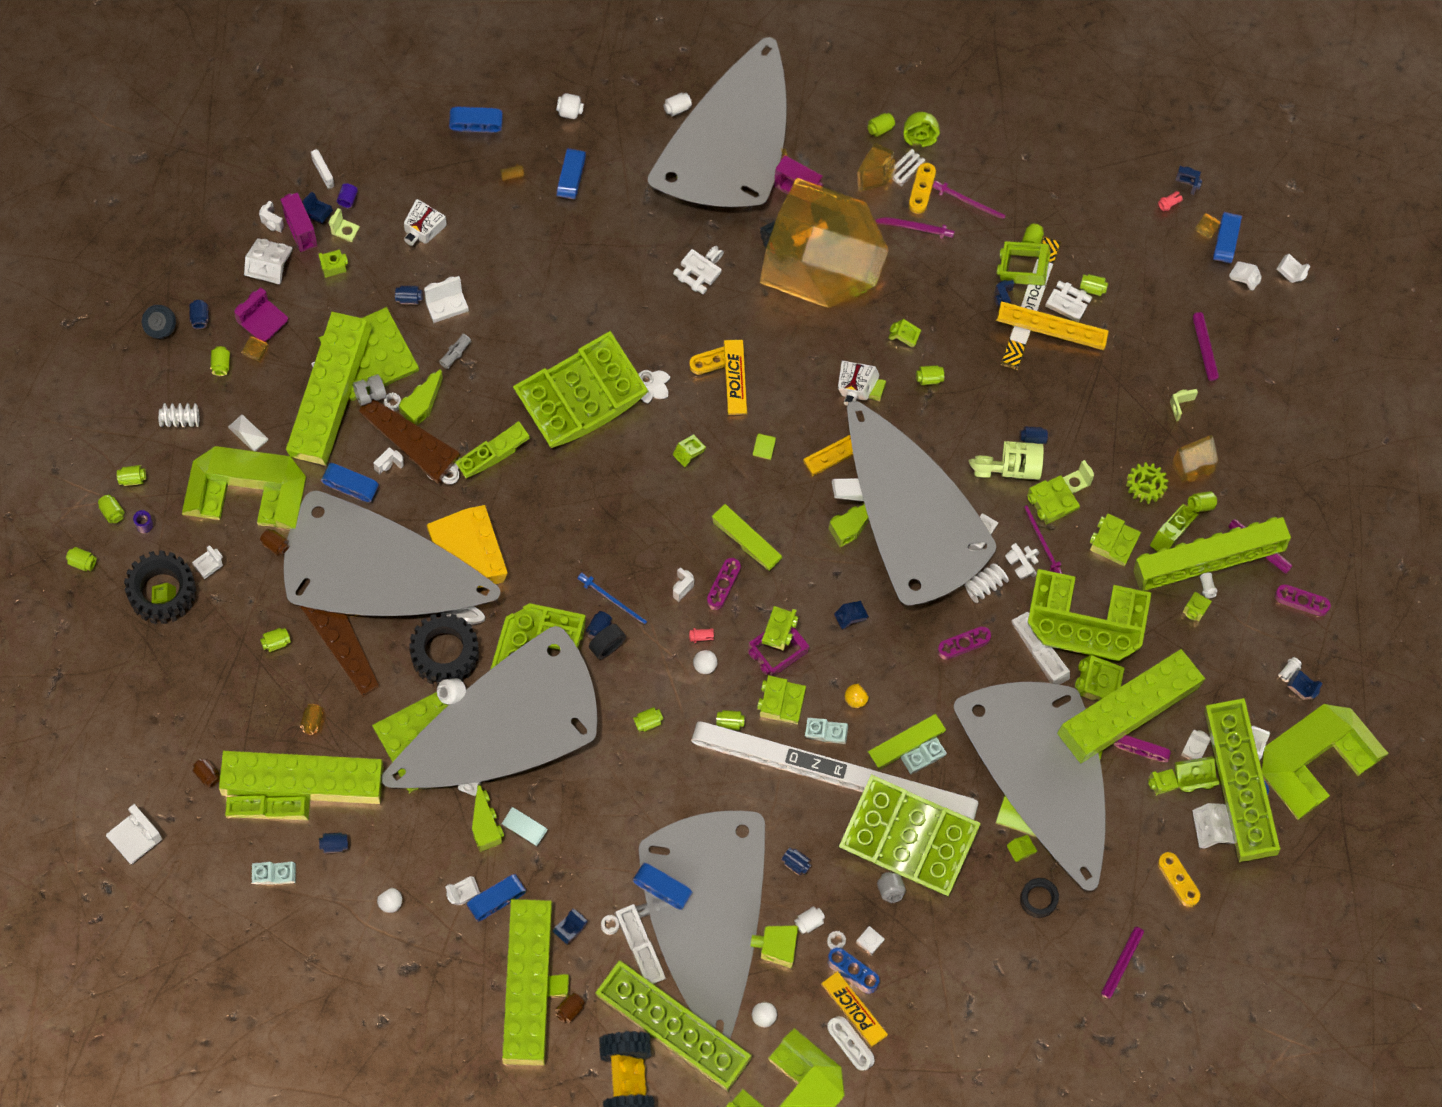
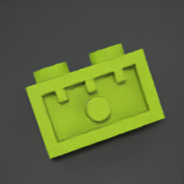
M774 606L762 639V644L784 650L786 644L790 645L793 635L790 631L792 627H796L799 618L796 616L797 610L793 609L791 612Z

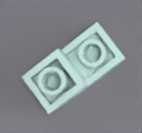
M807 719L806 738L846 744L847 723L828 722L827 719Z
M936 737L921 744L919 748L904 754L901 760L910 774H913L944 757L947 753Z
M513 807L502 822V825L536 846L548 830Z
M272 862L253 863L252 883H295L296 864L294 862L275 864Z

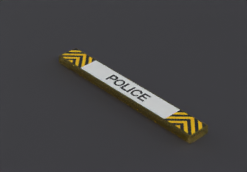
M1045 236L1042 244H1049L1051 253L1045 286L1028 284L1020 307L1035 311L1039 310L1061 245L1060 241ZM1039 257L1036 258L1032 273L1037 272ZM1013 326L1000 365L1015 370L1019 369L1032 330Z

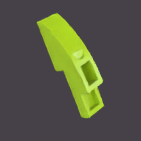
M518 421L490 442L485 441L455 463L463 475L468 478L490 468L516 452L515 448L530 439V436Z

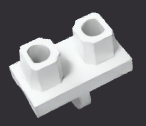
M1016 543L1011 546L1012 550L1005 557L1011 565L1019 560L1022 562L1023 565L1015 570L1019 578L1022 580L1030 575L1032 577L1036 576L1037 573L1029 561L1031 560L1034 565L1039 562L1036 558L1039 554L1038 549L1031 550L1027 546L1024 548L1027 554L1024 555L1020 547Z

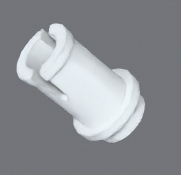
M1204 573L1200 576L1203 586L1202 594L1207 599L1214 598L1217 588L1214 586L1212 573Z
M1295 657L1288 659V664L1278 676L1283 681L1289 682L1295 671L1301 669L1302 663Z

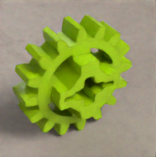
M1145 462L1143 467L1137 464L1136 469H1131V474L1127 476L1129 481H1127L1126 486L1130 487L1128 493H1134L1133 499L1139 497L1141 503L1143 499H1146L1147 504H1149L1151 499L1157 502L1158 497H1163L1164 492L1168 488L1166 486L1168 479H1164L1166 473H1160L1161 467L1155 469L1154 463L1149 467L1147 462ZM1157 483H1159L1158 490H1156Z

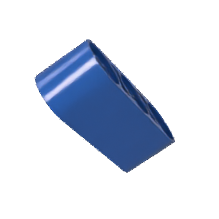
M453 107L450 109L449 128L455 131L499 132L502 130L503 112L496 108Z
M567 148L557 196L576 199L586 151Z
M1223 212L1213 256L1214 260L1232 263L1242 219L1241 215Z
M329 463L321 479V482L326 486L365 502H371L379 487L375 480L334 463Z
M647 863L641 865L633 878V882L637 886L679 910L683 909L692 894L690 888Z
M513 874L472 898L466 905L476 921H482L510 904L511 899L517 900L526 893V889L518 876Z
M833 948L830 951L827 963L835 972L838 971L842 977L867 994L874 993L877 990L879 977L875 972L841 948ZM834 955H839L842 958V961L836 963L832 960L831 957ZM855 967L859 972L855 975L850 974L848 968ZM872 979L875 985L867 986L864 980Z

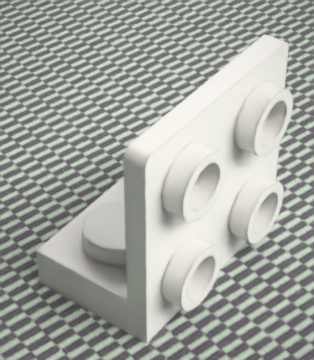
M257 239L245 257L244 275L280 284L282 281L283 265L291 254L292 247L282 243L270 242L266 239Z
M459 276L449 277L440 283H431L424 288L426 306L433 323L469 311L462 294Z
M1208 803L1192 810L1199 848H1208L1217 843L1235 844L1226 804Z
M135 804L128 808L131 815L106 834L107 838L130 864H133L162 840L160 833Z

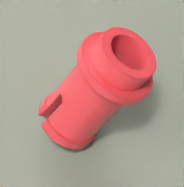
M1175 191L1166 198H1160L1158 206L1162 211H1169L1173 205L1182 201V196L1177 197L1180 193Z
M693 628V630H689L690 642L714 640L713 628L700 630Z

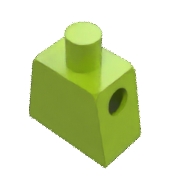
M766 926L764 936L752 935L750 947L762 948V959L792 968L798 926Z

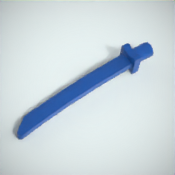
M583 573L578 576L577 579L584 583V588L587 589L591 586L641 623H647L645 619L593 583L594 578L592 576L588 578Z

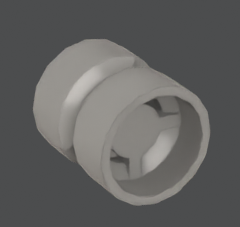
M378 374L368 377L367 381L362 379L353 383V389L360 406L371 403L372 399L377 401L386 398V391ZM367 386H368L369 391H370V394H369V395H368L367 390H366V388H365V387H367Z

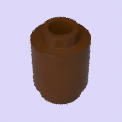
M267 529L260 537L262 545L277 556L284 555L289 549V540L275 530Z
M201 758L194 763L192 772L204 786L212 788L220 782L219 771L208 759L203 760Z
M572 993L555 1008L557 1012L555 1015L561 1022L570 1023L582 1011V1006L585 1002L579 995Z

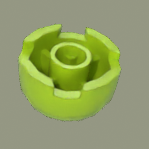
M927 112L913 113L904 123V139L912 146L913 143L921 144V147L932 145L940 135L937 119Z

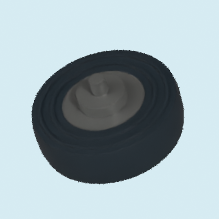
M153 305L146 309L142 316V327L150 337L162 339L168 337L175 329V315L167 306Z

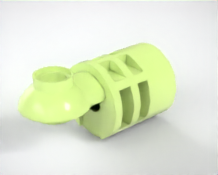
M1004 441L1002 461H994L993 457L983 455L975 456V459H969L968 461L972 469L975 470L974 475L978 477H991V472H1000L1002 477L1040 480L1043 466V444ZM1021 454H1023L1022 467H1020Z

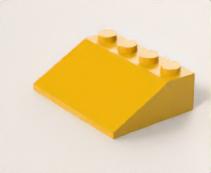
M485 505L464 509L426 525L433 543L477 570L494 584L504 582L508 573Z

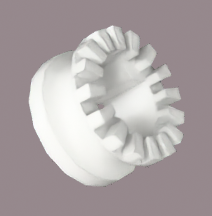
M714 246L712 250H709L711 252L706 254V259H711V262L715 264L723 256L724 252L718 250V246Z
M389 393L384 398V405L393 411L399 410L401 398L397 393ZM390 399H395V402H397V404L393 406L390 403H388V401Z
M613 915L605 916L601 922L602 931L607 935L615 934L619 929L618 919ZM614 921L616 924L615 928L607 929L604 926L606 922Z
M840 931L830 933L827 940L830 949H842L846 942L845 935ZM835 936L840 937L842 943H838L837 946L831 942V939H835Z

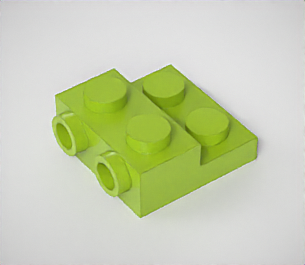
M1062 475L1048 482L1045 480L1030 487L1027 494L1029 502L1032 505L1034 504L1037 509L1038 517L1040 520H1044L1046 525L1080 508L1079 503Z
M1107 514L1106 518L1101 517L1097 527L1100 528L1098 534L1094 532L1091 537L1090 543H1092L1090 550L1125 566L1141 532L1125 525V521Z
M1093 655L1080 661L1078 669L1081 671V674L1075 682V688H1077L1080 696L1090 700H1101L1121 687L1124 667Z
M768 675V679L763 680L761 691L765 692L764 698H759L757 707L758 710H761L760 717L798 724L806 686L787 682V679Z

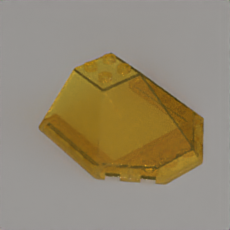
M796 177L778 213L765 252L760 283L827 308L876 286L889 249L883 240L868 204Z

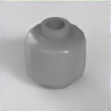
M886 872L877 882L882 899L890 903L900 901L906 892L902 878L897 873Z

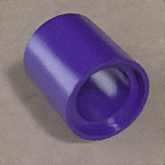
M342 184L336 202L342 207L351 208L358 189L351 184Z
M140 510L134 514L133 521L136 529L140 533L150 532L153 528L150 514L145 510ZM143 519L148 520L145 524H139Z

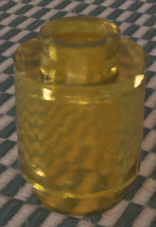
M308 704L307 708L304 709L300 728L303 729L304 733L313 735L319 732L324 714L321 706Z

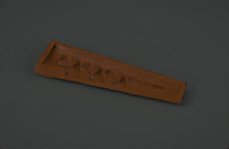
M372 399L371 403L363 405L359 409L360 415L377 430L381 431L387 439L391 440L400 451L402 450L412 462H415L437 484L461 456L457 450Z
M299 605L361 696L364 697L378 688V682L346 614Z

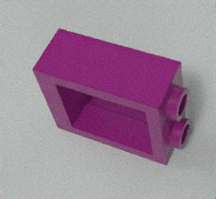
M784 155L775 169L774 187L810 206L813 202L820 200L822 196L823 176Z
M298 192L281 198L284 217L299 251L303 252L316 247L315 231Z
M794 627L790 631L793 634L791 643L797 652L774 668L757 649L763 645L762 639L765 632L750 641L748 645L750 657L753 660L756 659L760 664L759 667L762 672L769 676H776L809 651V645Z

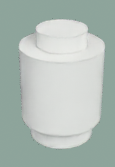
M679 93L665 99L664 109L671 116L677 115L692 106L691 99L687 93Z
M813 906L798 915L794 922L801 934H804L824 924L823 919L825 916L820 908L816 909Z

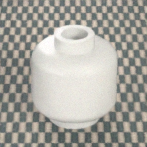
M565 93L562 97H559L556 111H559L561 117L576 119L578 114H582L584 104L580 103L581 99L579 96Z
M457 678L445 679L437 687V696L444 704H454L460 701L466 694L464 683Z

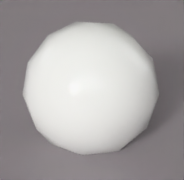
M703 650L698 652L693 658V666L701 674H710L717 667V658L713 652Z
M390 888L379 895L377 898L379 908L387 913L397 911L402 904L401 893L397 889Z
M758 1003L752 1010V1020L760 1027H769L776 1021L777 1010L770 1003Z

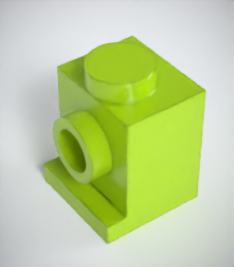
M340 249L325 254H318L325 278L346 272L347 257L346 254H341Z

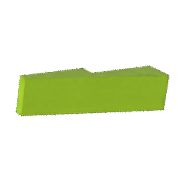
M726 504L712 516L714 525L740 544L743 551L770 571L782 559V555Z
M934 714L869 750L868 753L880 771L901 758L904 754L919 748L921 744L944 733L946 729L938 716Z
M265 795L227 797L225 816L309 820L310 801L306 797L267 798Z

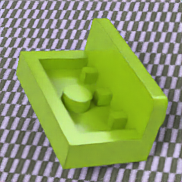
M1213 756L1174 763L1176 780L1181 791L1192 792L1196 788L1210 789L1214 785H1219Z

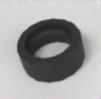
M611 624L601 630L591 640L588 648L598 659L606 658L623 644L626 635L617 624Z
M1045 878L1030 880L1025 884L1020 894V903L1023 910L1028 915L1036 918L1049 916L1059 902L1057 887ZM1035 887L1047 889L1051 895L1049 906L1044 909L1033 907L1028 901V893L1031 889Z

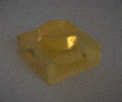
M1205 213L1195 230L1211 239L1221 222Z
M250 336L242 350V354L260 362L268 344Z

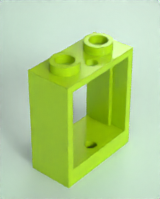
M1005 241L1004 248L1000 250V259L1002 261L997 267V275H1000L1001 281L1013 280L1015 284L1045 286L1051 254L1049 244ZM1011 255L1039 257L1037 272H1008Z

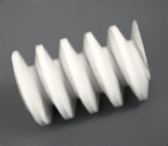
M166 403L163 404L162 409H159L160 427H163L164 423L167 427H170L172 422L174 427H178L179 423H181L182 427H186L187 422L190 427H193L195 422L197 427H199V409L196 403H194L192 409H190L189 403L186 404L185 409H183L181 403H179L177 409H175L173 403H171L170 409L167 408Z
M993 563L989 568H985L983 572H979L977 576L967 581L965 587L970 598L975 603H978L977 596L984 599L983 592L990 595L989 588L996 591L995 584L1002 587L1003 583L1001 580L1003 579L1006 583L1009 580L1006 573L997 564Z

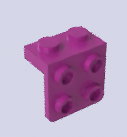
M261 287L257 291H253L244 303L239 304L234 311L237 323L261 343H266L288 322V317L268 300L266 291Z

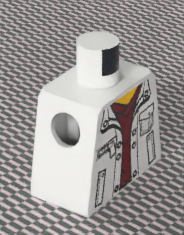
M416 199L404 221V229L408 233L404 241L411 246L414 245L417 239L425 244L428 243L447 225L446 216Z
M842 361L838 389L841 395L845 397L844 404L846 406L857 399H868L879 378V373L875 366Z

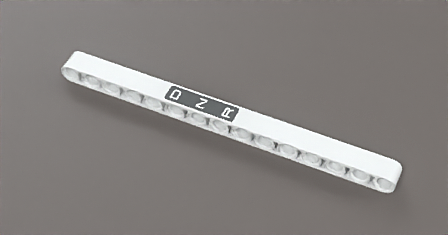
M705 722L696 723L691 740L692 743L698 746L860 792L864 791L872 774L973 820L979 803L973 798Z

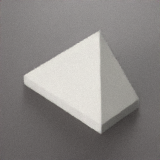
M243 415L228 426L252 451L256 452L268 441V438Z

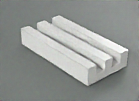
M317 149L311 151L312 161L328 189L333 188V177Z
M911 149L888 172L887 176L902 186L918 170V167L925 163V159H921L918 153L915 154L914 150ZM911 157H913L895 176L893 175ZM915 161H918L900 180L898 179Z

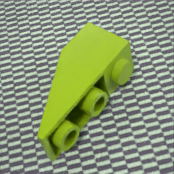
M441 370L430 374L424 384L418 385L409 397H404L399 403L400 414L417 426L430 415L443 380Z
M865 504L860 507H852L846 514L842 516L836 515L831 519L829 530L839 547L856 540L869 522Z
M1182 504L1159 529L1149 546L1157 551L1163 548L1172 549L1196 519L1198 513L1191 511L1188 506Z
M478 785L472 833L479 851L482 852L502 844L501 837L504 834L501 826H496L494 819H497L493 807L489 808L487 802L490 799L487 791H482L481 786Z

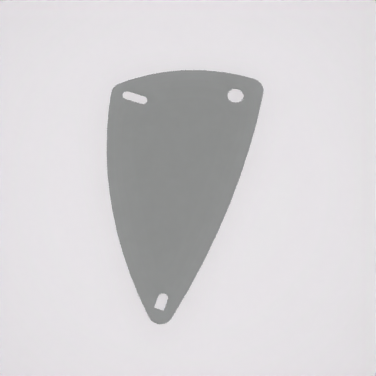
M766 37L759 41L723 75L697 104L672 137L648 176V183L652 187L683 200L712 206H753L767 201L775 180V169L780 163L786 128L784 71L778 45L773 38ZM766 45L772 48L768 55L763 56L761 54ZM668 172H674L677 174L678 179L671 183L666 181L665 175ZM747 186L758 192L759 196L757 198L743 192L741 187Z
M858 401L850 402L847 406L858 480L872 531L899 600L906 605H915L952 592L974 577L989 561L996 550L994 539L959 488L918 445L890 422ZM862 410L865 418L864 422L858 421L855 411ZM981 542L987 544L986 549L974 551L968 549L969 544ZM911 579L919 580L921 583L920 590H911L908 582Z
M311 491L305 496L300 505L296 528H290L288 534L289 549L284 555V582L288 600L296 605L345 614L403 616L471 607L494 601L500 596V588L435 543L381 515L321 491ZM317 506L323 507L325 510L324 515L320 518L313 517L311 513L312 509ZM305 578H309V585L302 595L297 596L296 590ZM482 586L490 591L487 596L478 593L476 588Z
M557 626L547 629L478 679L466 690L465 696L460 701L447 706L401 752L383 773V784L390 788H430L485 781L541 765L593 741L597 732V707L593 684L579 650L565 630ZM557 644L560 647L559 655L555 657L548 655V646ZM572 718H578L586 727L587 733L585 735L580 734L572 725ZM401 768L405 769V775L396 781L392 775Z
M1015 682L982 688L959 697L954 703V710L980 758L1005 796L1036 837L1072 878L1085 890L1091 891L1096 889L1100 879L1105 841V795L1099 754L1097 753L1080 764L1057 734L1063 723L1085 710L1079 692L1075 688L1059 684ZM1065 695L1071 696V701L1058 708L1053 707V701ZM982 705L986 710L985 714L982 717L975 716L972 713L973 706ZM1086 867L1092 877L1086 880L1080 872V868Z
M719 811L688 817L654 832L641 841L639 845L640 867L643 863H647L684 884L692 891L682 910L676 909L671 905L659 907L660 910L658 911L655 908L648 910L665 961L690 1010L714 1029L716 1028L717 1020H722L724 1022L722 1035L729 1040L739 1013L754 949V947H750L751 937L756 935L761 904L765 852V820L761 814L751 811ZM746 825L749 829L748 836L745 838L738 837L736 835L737 826ZM650 846L666 847L670 849V854H653L648 849ZM644 890L647 906L653 903L652 900H659V898Z

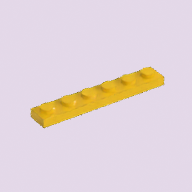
M1002 301L996 320L1104 350L1108 336V330Z

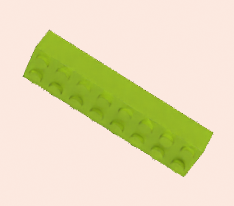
M331 312L286 447V451L291 458L327 466L372 329L367 319Z
M1272 517L1264 523L1254 522L1246 528L1241 529L1237 527L1225 534L1221 532L1216 533L1211 538H1198L1189 544L1180 543L1175 548H1163L1151 555L1149 553L1142 554L1136 559L1133 572L1139 589L1147 591L1204 573H1210L1284 552L1288 547L1291 536L1284 518L1277 519V517Z
M1180 649L1063 723L1057 734L1079 763L1082 764L1198 690L1205 678L1183 650Z
M1245 698L1206 705L1204 713L1238 860L1243 862L1278 855L1280 846Z
M223 751L219 790L222 796L265 795L267 798L306 797L312 801L380 804L383 762L382 759Z
M511 899L503 1064L544 1065L552 914L551 901Z
M620 960L595 993L599 999L650 1034V1036L727 1092L752 1059L749 1053Z

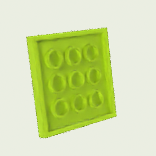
M387 307L362 318L368 320L372 329L354 382L362 379L367 381L368 377L378 374L385 387L419 371V367ZM323 336L319 337L320 343L322 342ZM353 386L349 396L351 402L357 399ZM367 386V387H365V388H366V390H367V393L369 394L370 391H369V388H368V386Z
M437 692L372 725L392 763L419 733L450 705L442 703L437 696ZM403 768L397 771L400 778L406 773V770ZM406 788V789H407V791H408L409 793H411V792L417 790L418 788Z

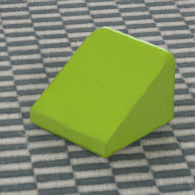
M878 379L868 398L880 402L886 380Z
M757 434L753 456L771 460L776 438Z
M163 583L152 586V603L163 604L176 596V587L172 584Z
M1028 834L1015 838L1007 845L1016 862L1037 852Z
M569 974L548 976V997L568 996Z

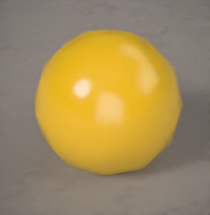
M860 684L850 685L844 694L846 703L853 708L865 706L869 698Z

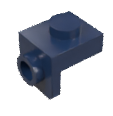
M1180 166L1175 181L1193 185L1190 194L1194 195L1196 189L1200 190L1203 179H1199L1200 171L1193 170L1191 167Z
M313 192L302 201L309 218L320 223L333 212L332 206L317 200Z
M1004 280L996 285L994 299L997 306H1000L1001 301L1011 304L1007 292L1013 291L1015 284L1013 280Z
M861 601L843 604L834 613L841 629H846L852 623L862 622L869 618Z
M1296 670L1287 687L1303 700L1314 699L1319 695L1323 683L1313 681L1301 670Z
M572 909L568 916L554 927L552 932L564 943L569 944L583 931L587 920L582 914Z

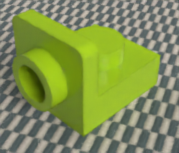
M902 319L894 322L890 327L889 339L897 338L913 347L916 345L921 329Z
M693 434L678 443L673 456L686 467L691 459L703 453L706 447Z
M1194 592L1186 604L1183 613L1189 619L1199 622L1212 601Z
M1173 769L1159 773L1154 771L1149 776L1148 784L1150 789L1154 790L1155 795L1179 788Z

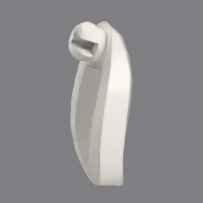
M475 606L442 612L446 613L447 618L451 617V613L457 615V620H460L461 617L464 618L466 625L469 623L470 625L480 624L485 621L484 613Z

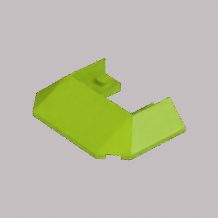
M215 446L193 460L182 515L220 520L227 485L264 490L257 520L258 525L295 529L306 476L291 456Z
M1041 569L1037 570L1027 623L1043 645L1117 661L1122 660L1142 647L1151 599L1150 592L1113 585L1107 620L1069 612L1076 577Z
M531 603L527 604L522 610L515 614L512 613L505 618L491 669L547 629L555 626L564 629L578 649L579 642L583 641L586 615ZM551 644L548 646L549 648L560 650V647L557 644Z
M1323 704L1264 748L1263 765L1261 768L1263 777L1298 820L1330 797L1306 767L1314 759L1333 746L1357 776H1359L1389 754L1351 708Z
M794 1028L782 1039V1043L768 1059L798 1084L779 1107H836L844 1097L841 1066ZM742 1089L726 1107L764 1106Z

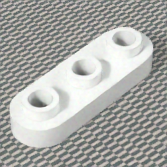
M841 1016L831 1019L828 1023V1031L855 1067L859 1070H866L872 1067L874 1064L872 1052L848 1021Z

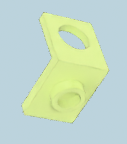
M339 208L330 218L329 225L332 235L352 242L359 230V226L343 220L342 212ZM348 226L353 229V232L350 235H344L342 229Z
M1183 389L1172 395L1170 404L1176 421H1179L1182 415L1179 403L1195 400L1198 394L1197 389L1189 391Z
M1084 460L1081 462L1078 471L1063 477L1073 494L1090 486L1094 473ZM1077 478L1080 481V485L1073 487L1070 485L1069 480Z

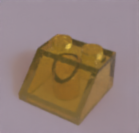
M874 143L857 171L858 190L864 191L886 185L888 180L894 177L896 173L894 151Z
M1207 436L1177 450L1172 465L1182 482L1187 480L1189 482L1194 481L1199 475L1204 473L1208 475L1216 470L1219 460L1213 436Z

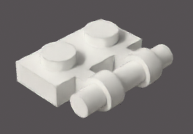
M691 249L681 261V266L685 269L681 271L676 268L673 274L682 283L685 282L690 285L691 289L695 292L698 291L704 294L707 288L702 284L706 282L711 286L721 274L722 269ZM693 273L698 277L697 280L691 278L689 274Z
M1059 280L1056 287L1062 291L1054 289L1046 303V307L1079 322L1087 308V304L1082 301L1090 303L1092 296L1086 294L1087 292L1082 289L1080 291L1072 287V284L1068 282L1064 283ZM1069 293L1077 298L1075 299L1067 294Z

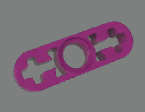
M728 558L725 560L707 596L709 608L718 610L723 607L740 573L741 565L737 559ZM734 564L735 569L731 571L730 576L727 575L729 570L728 566ZM723 579L727 580L729 586L721 588L718 582ZM717 591H718V592L720 593V595H719V601H720V602H716V603L714 604V603H712V601H713V599L716 598V596H717Z
M1281 585L1275 592V599L1279 603L1317 616L1326 615L1331 607L1330 601L1327 598L1289 585ZM1283 591H1286V598L1282 597ZM1296 594L1293 601H1291L1292 595ZM1298 597H1306L1308 603L1305 605L1300 604ZM1320 603H1323L1324 608L1322 610L1318 606Z
M978 627L946 639L939 644L938 655L942 659L948 660L983 647L989 643L991 632L986 627ZM979 633H981L982 635L986 634L985 640H983L982 638H978L975 640L974 644L973 639L977 638L979 636ZM967 639L970 645L966 648L961 647L959 641ZM953 642H955V647L950 649L949 653L943 652L944 646L951 648L954 645Z
M1127 735L1114 743L1117 748L1164 763L1169 762L1171 751L1167 748Z

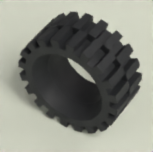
M159 550V555H155L154 551L149 552L150 557L145 558L143 554L139 557L141 562L137 563L134 561L131 564L133 571L128 569L126 572L128 579L125 578L124 580L126 586L124 588L131 607H133L137 615L140 614L143 620L147 621L149 618L151 623L154 624L157 623V619L161 621V624H167L166 619L171 618L172 622L177 621L176 616L178 614L181 617L186 615L184 609L190 610L192 607L191 600L195 601L196 585L190 567L187 563H184L183 558L180 556L176 558L175 553L169 552V555L166 556L165 551ZM165 574L178 580L179 590L176 596L169 602L155 604L143 597L145 584L154 576Z
M441 613V618H436V614L430 615L431 621L428 622L426 618L421 621L422 627L417 625L414 629L415 634H411L409 649L413 667L416 672H419V676L422 679L427 678V683L429 684L437 681L438 686L441 681L453 678L460 679L463 682V676L465 675L469 678L471 676V669L475 670L477 667L476 661L479 660L477 635L473 632V627L470 623L466 625V620L462 617L460 620H457V615L451 613L450 618H447L446 613ZM441 633L455 635L462 642L463 650L454 661L437 663L431 660L425 652L426 645L432 637Z

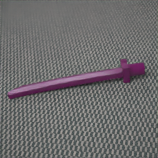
M935 180L932 186L940 191L939 195L941 196L945 192L995 217L1005 218L1004 214L948 188V183L946 182L943 185Z
M888 217L876 220L877 224L938 234L942 239L944 236L953 238L955 233L953 230L946 229L947 225H943L941 228Z
M1024 506L1027 516L1052 564L1049 570L1063 574L1060 568V561L1055 562L1028 506Z

